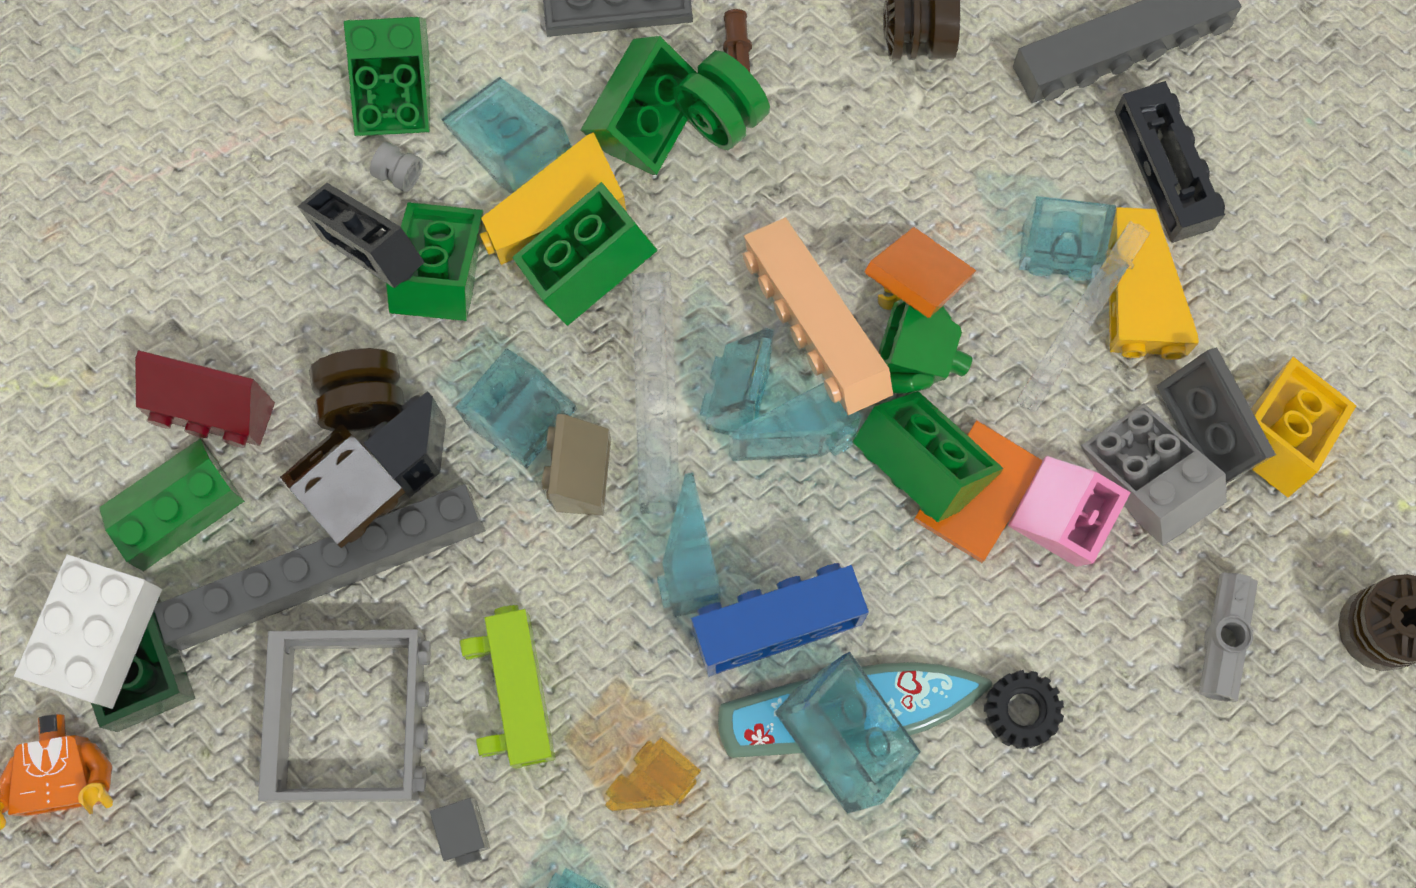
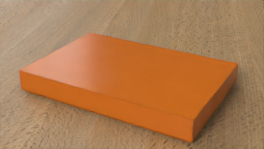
M913 227L873 258L864 272L924 316L930 318L970 281L976 270Z
M976 421L968 436L1004 469L959 513L936 522L920 509L913 521L983 563L1016 511L1043 460L979 421Z

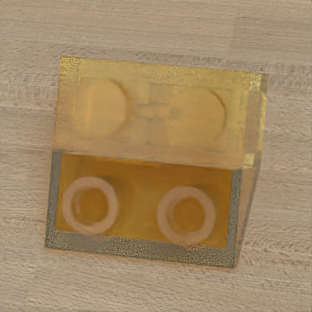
M662 737L655 744L649 740L634 757L633 760L637 767L628 777L620 774L608 788L605 794L610 799L605 806L616 815L676 809L702 777L701 770Z

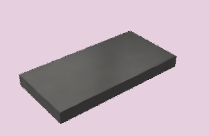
M543 0L547 37L693 22L691 0Z

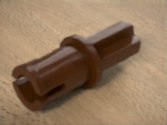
M731 9L726 11L723 16L726 33L723 51L734 57L750 72L749 52L752 49V42L748 39L747 13L742 9Z

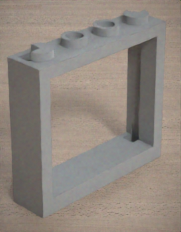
M418 629L268 631L258 801L267 803L419 801V792L425 791L427 780L426 767L420 766L421 749H426L428 744V727L426 723L422 724V707H428L430 695L429 683L423 682L424 665H429L431 660L430 641H425V635ZM408 648L403 787L287 789L295 649Z

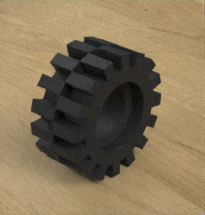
M1024 670L1016 671L1012 674L1009 673L997 681L992 689L988 691L986 696L987 702L984 704V712L987 713L985 722L987 726L990 725L993 729V732H991L995 738L1000 737L1003 740V744L1016 746L1017 749L1032 748L1050 740L1049 738L1059 730L1058 725L1063 722L1064 715L1061 714L1064 702L1063 700L1059 701L1057 695L1060 691L1057 686L1052 688L1049 684L1051 680L1046 676L1043 678L1039 677L1038 672L1030 671L1025 673ZM1027 694L1037 702L1039 715L1032 725L1022 726L1011 719L1008 713V704L1014 695Z

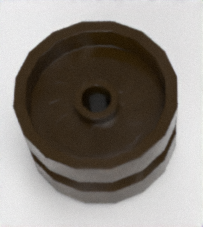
M363 348L336 352L320 358L311 364L309 369L311 388L316 395L320 396L316 399L314 407L317 424L322 429L334 431L341 424L349 432L372 429L384 421L390 422L401 413V408L405 404L402 389L395 385L400 379L398 360L395 354L390 351Z

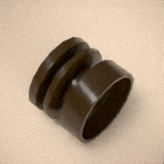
M885 0L883 8V34L887 43L890 61L901 59L904 43L908 60H915L917 58L920 43H925L929 60L956 58L960 37V0Z
M1403 574L1387 577L1351 595L1341 608L1338 622L1341 641L1350 656L1363 666L1378 671H1390L1416 664V576ZM1403 617H1405L1406 620L1403 623H1401V620L1403 619Z

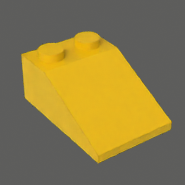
M1292 357L1251 408L1276 454L1252 470L1265 479L1268 484L1289 498L1318 473L1357 405L1295 357Z

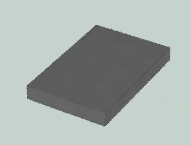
M1217 347L1205 351L1156 385L1183 437L1226 474V484L1276 455Z

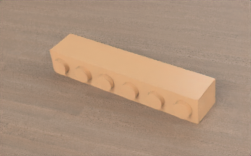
M785 217L744 235L747 251L742 255L750 274H758V282L764 296L767 299L773 297L775 311L783 324L789 322L791 326L790 332L798 349L805 347L807 350V360L813 373L816 376L822 374L825 378L824 386L833 403L839 401L846 413L850 415L893 396L889 367L787 218Z

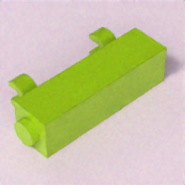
M518 605L497 608L494 610L495 615L484 617L487 636L460 640L462 657H465L466 660L491 654L504 734L476 739L479 756L484 758L508 752L510 766L515 769L554 761L556 758L530 615L526 609L519 610Z

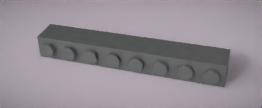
M466 484L376 518L367 526L366 532L358 540L352 543L348 542L343 548H340L331 537H327L156 604L154 611L164 643L182 651L475 536L486 530L474 498Z

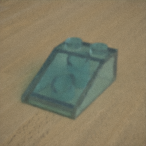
M498 77L441 119L446 128L487 173L510 194L572 147L558 118L501 77Z
M765 328L725 345L722 357L715 356L710 379L716 380L712 394L705 393L700 411V416L706 417V430L752 441L771 369L774 330Z
M823 382L730 432L729 456L732 461L822 457L829 452L836 456L854 444L852 440L857 434L861 415L858 411L848 415L839 401L833 403L827 394Z
M693 472L684 476L662 562L664 575L657 577L663 608L671 607L674 617L696 613L698 609L706 605L721 602V590Z

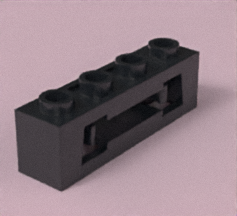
M1166 81L1123 94L1114 112L1171 243L1214 230L1225 216V204L1220 193L1215 192L1209 179L1210 171L1206 161L1202 158L1200 159L1195 148V137L1192 129L1185 125L1182 119L1180 103L1176 94L1170 92ZM1159 129H1160V131H1161V133H1162V135H1163V137H1162L1161 140H1159V137H1158V130H1159ZM1178 182L1181 187L1179 195L1175 189V187L1178 185Z
M327 182L297 206L322 241L393 288L409 280L415 270L425 263L399 225Z

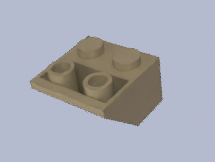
M557 414L556 426H549L547 450L551 451L552 462L551 466H544L542 489L547 490V500H551L556 512L604 516L611 436L608 428L566 414Z

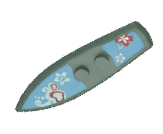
M898 662L855 667L800 680L725 702L719 707L718 730L727 755L732 758L810 753L869 746L927 731L953 718L992 687V681L969 671L941 664Z

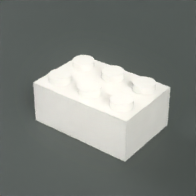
M66 554L14 677L113 709L162 589L144 579Z

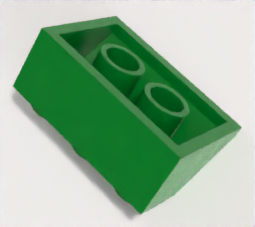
M661 36L633 39L580 131L585 135L594 132L601 149L605 153L651 175H657L687 122L686 117L675 100L673 88L690 73H698Z
M919 391L874 406L853 440V443L863 452L867 460L876 464L891 478L892 483L897 488L905 491L919 505L922 512L932 517L936 522L959 513L1004 469Z
M200 438L100 506L99 509L105 531L125 561L144 572L245 501L204 441Z

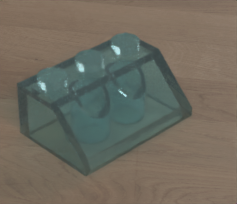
M851 652L845 653L798 686L775 712L847 814L883 804L921 753Z

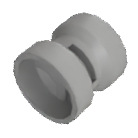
M384 142L379 146L372 158L370 174L381 181L389 179L395 188L408 192L419 179L423 161L422 158L412 153L403 154L400 152L399 147L389 142Z

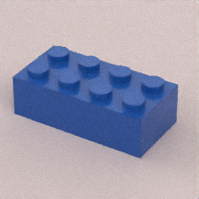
M840 563L830 564L818 569L816 577L804 581L801 580L800 576L791 577L777 583V590L762 594L761 589H756L739 595L737 597L738 603L722 608L721 602H717L698 609L699 616L691 618L692 629L708 677L862 626L869 611L852 565L841 568Z

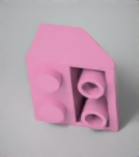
M1046 456L1008 526L1076 567L1093 564L1131 492L1096 471Z

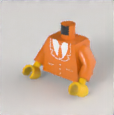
M55 714L39 717V741L18 744L15 747L14 756L9 759L0 777V830L6 826V819L3 813L7 810L8 815L28 817L84 807L89 814H93V806L96 804H102L105 808H110L113 805V799L108 794L113 768L111 762L95 743L90 742L88 738L77 735L66 736L65 715Z

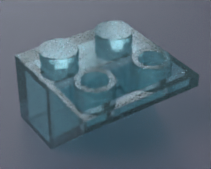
M508 348L503 351L455 407L470 430L525 468L529 467L547 445L549 426H556L557 414L571 416L577 409L576 405L540 370Z

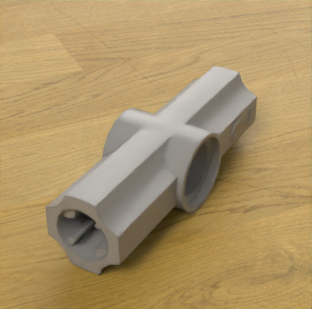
M1224 572L1219 575L1211 625L1207 628L1204 635L1206 654L1199 694L1206 698L1233 703L1238 701L1246 649L1253 641L1251 620L1258 581L1251 578V576ZM1222 628H1227L1234 633L1236 638L1234 647L1227 645L1222 640Z

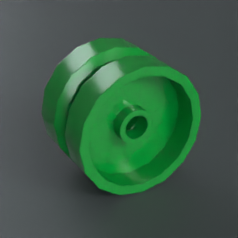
M715 50L698 65V74L690 73L673 88L675 100L686 119L704 138L723 150L728 151L746 136V127L753 128L757 126L770 113L769 101L758 81L740 62L723 51Z

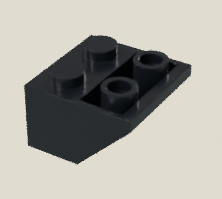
M427 391L421 397L417 395L410 398L402 406L400 414L390 422L384 421L378 424L370 432L369 439L364 442V445L401 486L409 498L440 474L446 418L433 396Z

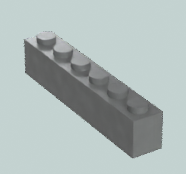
M1142 0L1019 48L1012 67L1031 103L1042 99L1051 101L1075 86H1079V88L1087 87L1103 75L1111 72L1113 75L1123 73L1134 63L1144 59L1147 62L1156 60L1172 48L1178 46L1181 49L1187 48L1196 43L1201 37L1211 33L1214 36L1220 35L1233 26V21L1242 6L1239 0Z

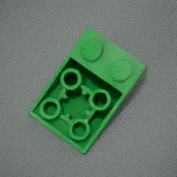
M404 17L344 21L354 136L430 132V68L426 18Z

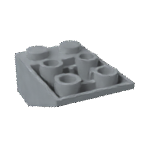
M1144 403L1081 445L1083 452L1102 476L1131 492L1124 506L1136 522L1162 546L1227 502L1226 474Z

